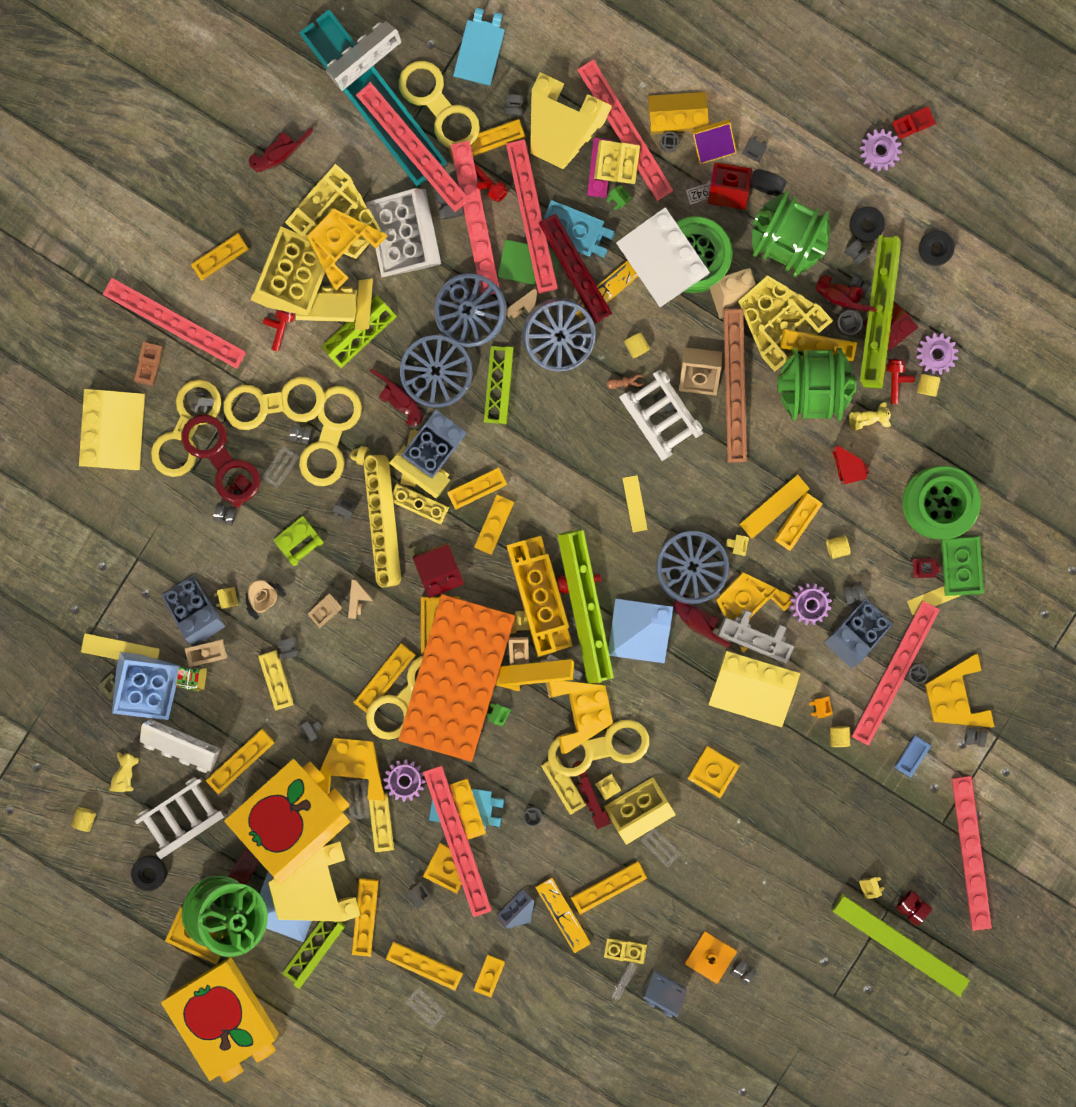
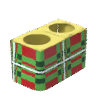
M179 667L176 687L197 692L202 691L205 687L207 668Z

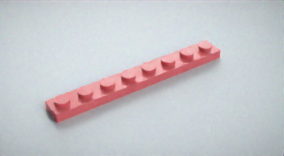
M594 59L577 69L592 96L612 106L606 119L620 142L640 146L637 170L656 201L674 192Z
M371 82L356 94L359 100L454 212L469 201L465 193Z
M524 139L508 143L506 146L538 293L557 290L558 287L548 241L538 224L543 221L526 141Z
M470 141L451 144L460 189L469 198V201L463 205L476 272L489 278L499 287L480 190L477 188L478 180ZM482 281L480 287L481 295L489 288V285Z
M111 278L103 293L104 296L236 369L239 368L247 353Z
M924 601L921 602L851 737L869 746L940 609Z
M443 766L426 770L423 773L472 915L476 917L491 912L492 908Z
M972 777L951 778L972 931L990 929L992 926Z

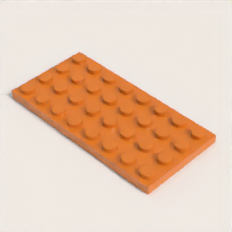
M441 593L398 741L472 762L515 619L514 614Z

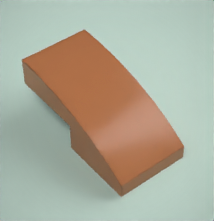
M143 342L134 378L135 382L154 386L162 346Z

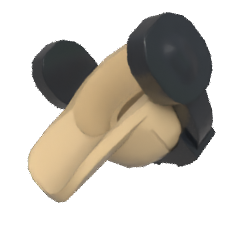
M254 580L251 582L245 594L246 610L249 615L257 620L259 615L256 612L263 613L274 605L277 601V593L281 597L287 595L284 589L278 583L273 584L264 580Z

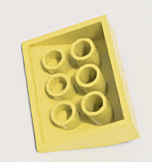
M282 226L280 227L251 296V301L272 309L305 316L309 315L325 271L306 237L300 236L296 232Z
M84 389L79 466L140 470L145 394Z
M725 650L709 705L782 727L800 673Z

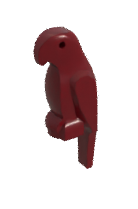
M310 128L296 142H293L285 132L280 133L278 140L272 143L262 156L258 157L255 153L250 156V167L255 172L260 173L283 164L312 134L313 129Z
M828 275L818 279L816 290L835 305L861 311H877L875 307L858 304V302H861L864 293L861 287L831 284L832 277Z
M371 369V373L389 385L383 389L379 399L382 402H389L396 410L407 414L408 421H405L407 425L412 427L419 425L424 416L417 403L402 387Z
M674 601L673 609L688 628L726 648L730 647L731 643L713 633L719 620L716 616H709L698 607Z

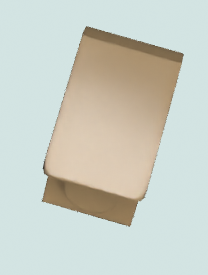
M533 289L507 308V317L515 319L523 313L521 310L523 308L530 313L536 306L537 290Z
M352 580L348 618L357 619V615H361L362 604L359 603V600L374 601V599L357 580Z
M328 594L308 615L321 628L341 611L342 607L331 594Z
M528 637L509 638L510 666L529 664Z
M223 639L185 648L189 667L227 658Z

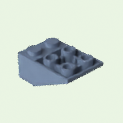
M435 410L401 456L433 478L465 438L467 432Z
M194 575L161 595L185 640L192 646L198 645L226 627Z
M866 598L843 620L824 643L852 669L862 662L891 628L893 623Z
M653 969L642 987V993L646 1004L653 1008L655 1006L662 1009L661 1012L669 1017L673 1015L678 1017L687 989Z

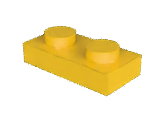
M487 954L473 991L492 997L505 961Z

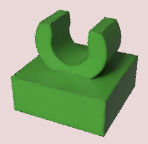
M620 184L609 193L610 197L607 199V202L609 203L614 200L617 205L613 209L617 210L627 205L633 198Z
M491 703L489 706L494 709L491 714L486 713V717L493 724L503 727L511 709L497 703L496 705Z

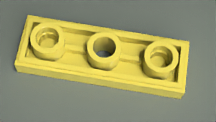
M396 484L392 493L393 503L442 525L449 507L399 484ZM418 500L422 501L423 503L422 507L420 508L416 507V502Z

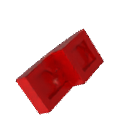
M928 106L895 120L892 124L899 140L936 125V122Z

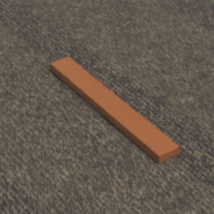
M743 308L723 309L728 463L747 462Z

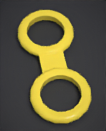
M415 61L407 65L401 72L398 80L399 90L403 98L411 104L418 106L426 105L436 117L434 123L435 135L438 141L446 148L451 149V144L470 141V145H472L477 139L480 130L479 120L476 114L468 107L451 105L442 94L444 80L439 68L427 61ZM417 69L428 70L436 78L434 91L426 97L413 96L406 86L408 76ZM453 113L464 114L472 123L470 135L462 141H451L442 132L443 121Z
M309 377L293 378L284 385L281 392L264 394L253 385H240L228 393L224 401V413L229 423L240 430L256 428L265 420L267 414L284 412L288 418L296 422H307L320 414L324 406V393L322 387ZM300 384L310 386L316 394V404L306 414L293 412L288 404L290 391ZM244 392L254 394L260 403L258 416L249 422L237 420L232 412L234 399Z
M192 380L182 386L176 398L177 411L180 414L179 421L173 432H166L158 437L153 444L151 451L152 462L156 469L164 475L171 477L182 476L191 470L196 461V457L189 453L188 460L184 466L179 469H170L162 464L159 456L160 448L166 441L171 439L181 440V432L184 425L194 417L185 409L184 399L186 394L193 388H205L215 399L212 410L207 415L216 417L220 412L222 404L220 393L208 381ZM200 423L198 425H195L190 431L189 441L191 445H193L195 448L196 446L194 445L192 438L198 426L207 423Z
M334 386L324 391V406L327 399L332 395L344 394L353 402L354 412L352 417L345 423H333L326 417L323 406L320 414H318V419L324 425L320 439L308 445L300 456L299 467L301 474L308 482L316 486L331 485L341 477L345 465L343 453L338 448L342 431L352 428L357 424L361 416L362 405L360 398L353 390L344 386ZM320 448L331 451L337 460V467L334 473L324 479L313 476L307 467V460L310 454Z
M423 656L412 662L407 673L408 684L396 696H380L372 701L368 707L366 714L367 726L377 737L390 740L400 736L415 685V673L421 665ZM394 703L403 711V722L394 731H383L374 722L375 711L382 704Z
M631 719L620 720L613 723L607 729L605 737L586 740L581 744L585 749L586 756L579 766L566 768L557 762L556 752L560 746L558 737L550 745L548 760L551 767L558 774L567 777L584 773L590 767L593 760L612 757L615 761L621 763H633L641 759L647 752L649 735L645 727L639 722ZM632 728L640 734L642 743L635 753L623 755L613 748L612 738L618 730Z

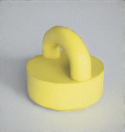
M360 446V448L354 449L350 453V458L356 461L358 465L364 466L365 458L370 455L369 447Z

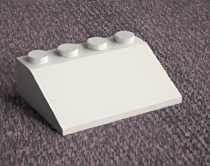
M387 21L383 24L381 22L376 24L372 28V33L368 36L365 34L357 40L358 44L356 46L347 48L339 60L334 59L327 65V74L341 91L401 43L398 31Z
M411 189L366 202L367 208L381 229L380 232L388 235L376 248L381 277L416 271L441 264L426 189Z
M666 208L616 242L659 307H662L710 273Z
M152 719L144 722L141 727L140 742L144 743L143 747L153 751L156 748L162 751V755L169 758L175 756L179 758L180 763L188 766L190 763L196 765V769L207 773V771L211 772L214 769L222 749Z

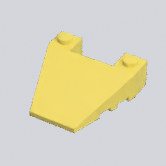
M540 72L532 88L530 154L564 169L576 156L582 145L592 138L591 135L598 128H601L612 106L588 94L579 112L557 102L564 83Z
M340 842L325 844L282 884L275 878L267 882L278 920L346 921L360 916L356 897H346L337 900L328 865L345 860Z

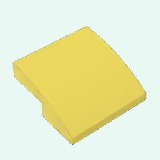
M599 140L594 179L635 184L640 146Z

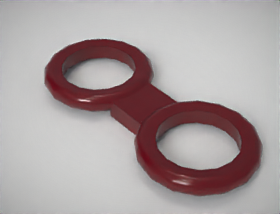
M197 415L191 418L183 427L181 442L188 453L198 458H208L217 470L214 480L218 494L224 500L231 503H244L252 499L260 487V475L256 467L250 462L242 459H233L224 448L227 441V431L223 423L210 415ZM200 423L213 425L219 432L217 444L208 450H199L191 445L189 434L195 425ZM232 468L246 469L252 476L251 488L241 495L228 493L222 485V479L228 470Z

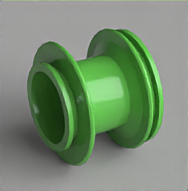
M690 216L676 221V224L687 239L691 238L693 240L691 246L693 249L696 246L697 253H700L698 255L710 272L709 275L684 292L700 293L710 290L709 287L718 283L725 276L732 262V244L729 236L718 223L706 217ZM702 239L706 241L707 245L701 246L699 244V240ZM710 251L713 258L707 259L705 253Z
M936 466L920 471L908 482L902 498V507L907 522L919 534L932 539H951L964 534L976 522L981 508V497L976 483L967 473L952 466ZM946 486L951 490L948 495L943 492ZM932 487H935L937 490L935 495L930 494ZM942 498V503L946 506L937 507L938 503L933 499L939 500ZM953 498L957 499L958 504L956 506L951 505V500ZM925 499H928L930 501V505L928 507H925L924 505ZM947 510L951 512L949 519L944 517V513ZM932 511L937 513L936 519L931 517L930 513Z

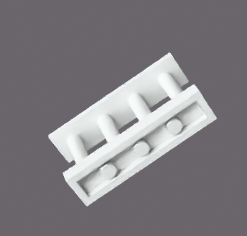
M659 370L653 374L656 380L637 393L628 391L619 398L663 461L673 454L671 452L672 447L691 434L697 438L703 432L701 424L693 419L669 383L668 375ZM661 386L667 396L646 410L642 409L639 400ZM672 402L677 412L657 426L653 425L650 421V416ZM683 418L688 428L669 441H664L660 436L661 432Z
M195 777L185 783L187 785L186 788L151 811L145 809L138 814L139 819L135 822L136 824L141 821L145 822L160 845V850L156 853L160 859L226 816L223 809L220 811L213 809L198 786L203 781L202 777L198 780ZM192 789L208 813V819L203 822L197 819L182 794ZM174 799L192 824V829L187 833L185 830L182 831L166 807ZM160 810L176 834V840L172 843L165 840L150 815Z

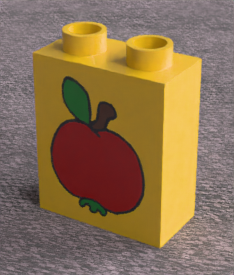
M293 758L224 820L229 828L280 884L286 881L350 823L343 813L350 806L349 803L335 788L328 795L325 794L318 786L325 777L311 761L302 768Z
M228 957L170 993L161 1002L209 1081L220 1076L223 1082L226 1083L244 1071L240 1065V1062L252 1055L258 1063L276 1051L272 1042L276 1040L279 1033L232 957Z

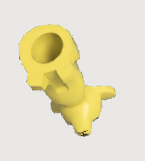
M883 402L878 406L876 412H851L849 414V425L852 431L862 429L863 426L871 425L876 421H879L884 427H890L889 419L891 414L886 408V403Z
M117 752L120 767L112 777L109 791H134V788L131 786L132 767L138 764V758H134L129 753L122 755L120 752Z

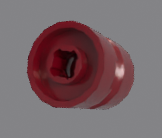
M239 473L233 479V484L226 485L224 489L233 495H237L234 491L238 489L243 494L251 488L252 483L242 473ZM232 503V504L238 509V508L241 507L244 503Z
M913 890L907 892L895 907L903 915H908L907 919L915 926L922 923L932 911V908L925 901H920V897Z

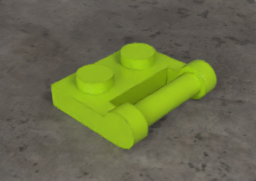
M304 516L273 539L294 567L299 564V560L314 548L324 544V541ZM311 535L313 540L295 555L290 552Z

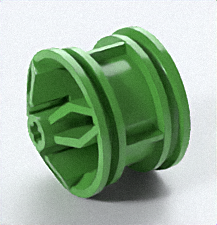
M786 190L785 193L776 196L766 203L763 209L760 208L753 222L755 226L752 230V246L754 251L752 256L757 257L759 253L763 252L762 259L766 260L767 257H770L786 265L784 270L787 272L792 267L794 271L792 276L796 278L797 275L815 265L819 258H823L830 244L828 243L830 238V211L826 210L824 214L818 215L819 208L816 207L815 210H812L796 202L798 198L796 196L790 200L788 197L790 191Z
M792 347L791 357L786 360L781 369V374L777 377V393H781L780 399L792 421H796L799 414L801 419H831L834 414L836 421H841L843 411L849 405L852 395L856 393V376H852L853 369L842 348L837 347L834 355L832 349H802L800 355L797 347Z
M210 876L199 881L188 892L182 906V922L189 937L212 952L225 957L239 956L253 949L263 937L267 927V908L260 894L253 888L227 876ZM224 894H227L226 903H224ZM223 929H225V937L222 938Z

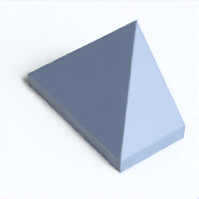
M522 889L496 916L507 929L531 923L534 901Z

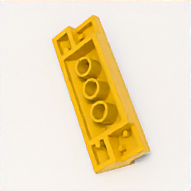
M538 536L506 545L537 656L572 647L568 631V621L549 554H546L542 537Z

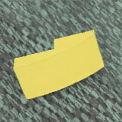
M607 938L604 958L644 964L647 944Z

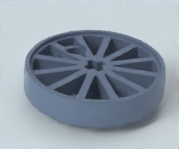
M466 273L451 278L442 286L435 300L434 316L436 324L444 336L455 340L461 346L476 347L490 342L500 333L506 321L507 304L503 292L492 280L479 274ZM467 279H475L472 295ZM484 281L489 285V288L478 298L481 283ZM460 288L464 290V296L461 299L458 296ZM449 291L451 298L459 302L460 305L444 300ZM494 291L498 300L482 304ZM443 305L456 308L458 311L443 316L442 308ZM497 305L500 307L499 316L481 311ZM469 307H472V309L470 310L471 314L467 313V311H469ZM459 316L458 320L448 330L444 321ZM481 316L498 320L495 328L492 329ZM464 323L461 338L458 339L453 333ZM478 323L489 333L483 339H481ZM470 325L475 337L474 342H467Z
M552 298L538 304L528 314L522 330L523 345L529 357L539 366L558 372L568 371L582 364L592 352L596 338L595 326L589 313L577 302L566 298ZM554 305H557L556 324L547 309ZM563 305L572 306L571 311L563 321ZM578 310L584 314L582 319L569 325ZM544 311L551 327L535 319L536 316ZM588 322L589 332H581L577 329ZM532 323L548 331L529 333ZM559 332L562 333L561 336H560V335H558V337L555 336V333H559ZM576 335H581L580 342L574 344L572 339ZM530 338H546L538 345L530 347ZM586 338H589L587 346L584 347V345L586 344ZM567 343L575 349H580L583 353L575 359ZM549 345L543 358L539 360L534 353ZM562 346L571 360L570 363L562 365ZM556 348V365L546 364Z
M429 335L418 339L408 347L400 363V379L404 390L415 402L426 407L443 408L456 403L465 395L472 381L473 368L467 351L455 340L443 335ZM438 340L435 362L426 341ZM442 340L452 343V347L440 361ZM421 343L430 364L412 351ZM456 348L464 355V357L444 365ZM412 355L427 368L407 366L405 363L408 356ZM466 361L467 373L447 370ZM433 367L441 368L439 376L436 374L432 376ZM404 370L426 373L416 375L413 379L406 381ZM445 375L467 377L464 387L461 388ZM419 378L426 380V386L422 389L416 387V381ZM442 379L459 391L452 399L449 398ZM437 381L446 399L445 402L435 403ZM432 382L430 402L420 399L421 394L429 389ZM412 384L413 388L418 391L416 395L409 389V385Z
M699 531L682 532L670 538L661 548L656 561V575L662 589L671 598L685 604H700L715 597L724 587L729 574V561L722 545L712 536ZM691 536L702 538L695 557L693 555ZM682 537L687 538L689 558L676 540ZM706 540L716 546L699 559ZM670 544L675 547L683 560L665 553ZM717 551L721 553L723 561L702 564ZM662 558L671 560L681 566L661 568ZM690 563L697 566L695 572L688 570ZM724 566V575L721 577L704 568ZM677 570L680 573V578L677 580L671 579L670 571ZM662 573H666V579L669 583L666 584ZM702 575L711 577L721 583L713 590ZM686 576L679 595L669 588L673 584L679 583ZM690 578L692 579L694 598L683 597ZM697 578L707 589L709 595L699 598Z

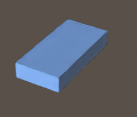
M914 735L894 767L911 778L931 745Z

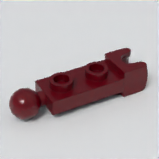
M576 761L572 768L579 766L583 761ZM586 770L578 775L581 781L578 785L582 794L586 793L588 800L585 802L589 811L594 812L592 819L596 828L599 829L611 823L606 810H602Z

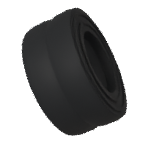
M760 169L754 170L750 180L751 187L773 196L782 194L786 185V180L781 176Z
M865 206L859 208L851 216L849 228L856 239L862 242H871L883 233L885 219L878 209ZM864 219L872 221L873 226L871 229L866 230L862 227Z
M931 231L919 243L920 257L925 263L932 266L945 264L954 254V241L944 231ZM933 243H939L942 246L940 253L932 252L931 246Z
M151 855L141 857L134 863L131 869V879L134 885L143 891H153L159 888L167 876L164 862L158 857ZM146 868H151L154 871L153 878L148 879L144 876Z

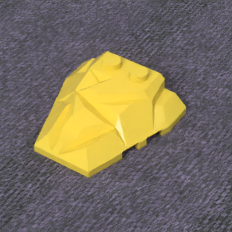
M336 164L316 184L285 221L297 234L307 238L310 232L332 209H336L363 224L381 231L372 213L364 203L362 196L354 186L351 177ZM359 236L343 254L356 259L368 246L369 242L362 236Z
M766 276L738 301L740 307L743 308L744 317L761 357L774 372L791 357V350L779 348L783 329L817 335L833 321L819 305L810 302L804 296L798 295L769 276Z

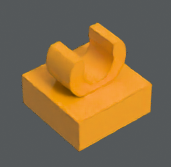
M829 696L815 699L809 703V706H816V712L811 713V716L825 718L833 715Z

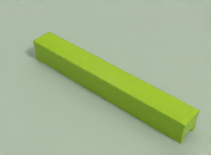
M879 235L870 299V306L875 307L877 311H869L860 382L865 388L883 389L901 241L898 236L883 237V235Z
M570 530L559 533L557 536L588 684L600 683L607 679H613L614 676L584 530Z
M841 894L835 905L831 908L832 912L959 997L962 996V992L970 982L966 976Z

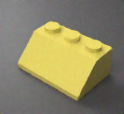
M322 286V288L318 289L309 315L296 314V320L354 322L357 309V290L348 286L341 287L338 290L333 289L332 286Z
M403 446L389 464L433 497L438 498L451 481L448 478L450 474L440 468L433 478L429 477L401 456L407 448Z
M653 777L604 806L626 845L675 816L673 809Z

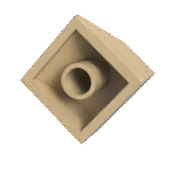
M751 268L726 275L718 283L709 287L719 319L724 318L723 309L741 308L738 301L756 286Z
M684 347L679 391L717 396L722 366V352Z

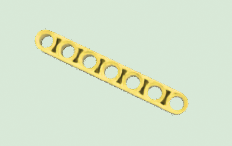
M369 455L364 460V472L376 582L380 587L397 586L401 581V570L389 460L385 455Z

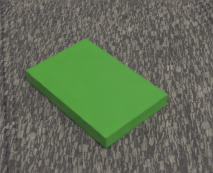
M505 239L498 278L537 286L528 244ZM549 249L556 278L560 261L554 250Z
M980 536L941 539L945 596L984 594Z

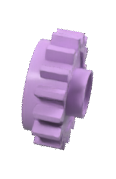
M875 129L873 130V136L868 133L866 135L868 140L863 139L861 141L864 146L859 148L860 151H863L860 158L865 159L863 164H869L870 170L875 167L877 172L881 168L887 171L888 165L893 168L895 166L893 161L898 162L900 160L897 155L902 153L901 150H898L901 143L895 142L898 137L894 136L892 138L891 131L885 134L884 129H881L880 133ZM877 146H882L885 149L884 155L876 153Z
M933 333L932 339L926 336V342L920 341L919 344L922 347L916 349L919 352L916 359L921 361L918 365L925 367L924 372L931 370V375H934L935 371H937L938 375H942V370L946 373L949 372L948 366L955 367L952 361L958 360V357L954 356L958 349H953L956 343L949 342L950 336L944 339L943 333L939 337H937L936 333ZM934 349L940 350L942 354L940 359L933 357L932 352Z
M805 583V588L799 585L798 592L792 591L795 597L789 598L793 602L789 608L794 610L791 613L792 616L798 615L797 621L801 622L803 620L805 625H808L810 621L811 624L815 625L817 620L823 622V616L828 617L826 612L831 610L828 603L832 602V600L827 598L829 595L827 591L823 592L824 587L819 586L817 588L816 583H813L810 587L808 583ZM813 599L814 606L808 609L806 604L809 600Z
M405 759L404 764H401L398 760L396 767L393 764L390 765L392 771L387 770L385 772L389 775V777L384 778V781L388 782L385 789L390 788L389 795L395 794V800L401 797L403 802H405L406 798L409 797L412 801L414 794L417 797L420 796L418 790H424V787L421 785V783H426V780L421 778L424 776V773L419 772L420 765L414 766L415 761L408 764L407 759ZM408 776L410 784L402 785L400 777Z

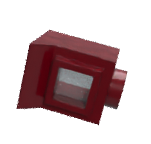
M936 558L911 559V563H913L911 578H934L936 573H940L939 562H936Z

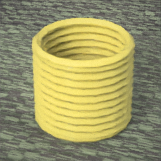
M641 332L624 341L632 358H636L650 350Z
M920 374V382L916 392L936 397L941 378Z
M845 535L827 539L826 544L831 559L850 555V547Z
M837 726L829 728L831 747H848L851 745L850 727Z
M77 807L71 826L81 831H91L96 813L87 808Z

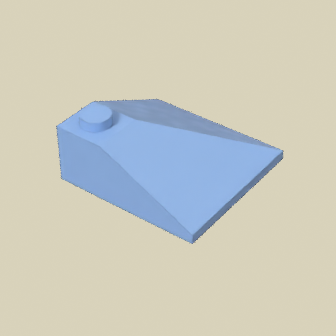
M615 598L608 649L609 656L665 663L673 606Z
M120 652L116 668L112 713L168 720L180 665L140 654Z
M268 871L260 892L268 913L266 928L304 942L312 921L277 919L267 883L274 877Z

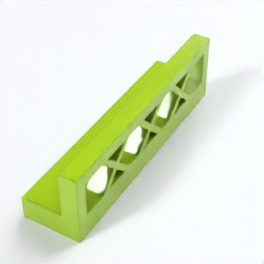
M376 295L371 299L369 325H374V329L370 333H365V330L355 331V316L354 322L344 324L321 348L342 368L397 316ZM385 310L390 314L384 320H379L380 315ZM355 338H360L359 344L351 346ZM341 351H346L345 357L339 361L336 356Z
M491 346L484 413L485 423L507 425L514 347ZM494 350L505 351V360L500 364L494 359ZM497 368L503 372V379L498 383L492 378V373ZM497 387L501 391V398L494 402L490 397V392ZM494 406L500 411L499 420L488 419L489 410Z
M320 921L282 974L294 982L293 985L296 988H301L346 926L343 922L333 921L337 924L335 928L325 931V921ZM323 934L324 943L313 947L312 938L315 935ZM311 950L312 959L302 962L301 953ZM300 965L301 974L298 978L288 973L292 966Z

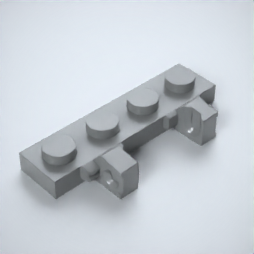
M744 608L740 616H736L734 620L724 617L717 635L787 664L794 649L792 644L785 642L786 637L783 636L787 627L777 623L778 626L773 630V633L769 632L768 634L753 629L751 624H749V617L753 613Z

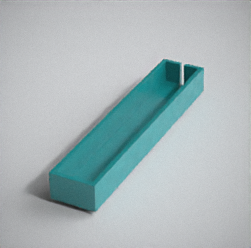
M330 9L316 19L319 25L318 28L312 22L299 32L301 38L325 69H328L327 65L332 60H339L347 48H353L357 45ZM372 66L345 88L343 92L418 189L428 180L356 96L370 82L443 169L448 164Z

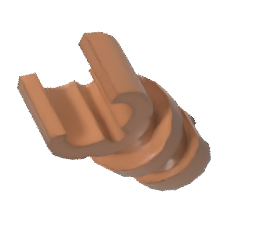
M637 374L630 378L625 376L623 379L618 380L610 379L607 381V387L609 389H617V387L622 386L628 388L629 385L643 386V382L637 383L635 381L638 377H643V375Z

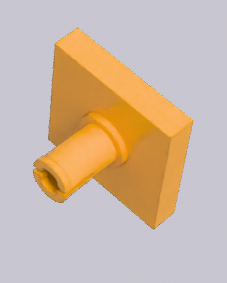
M704 931L684 964L718 984L736 955L737 950Z

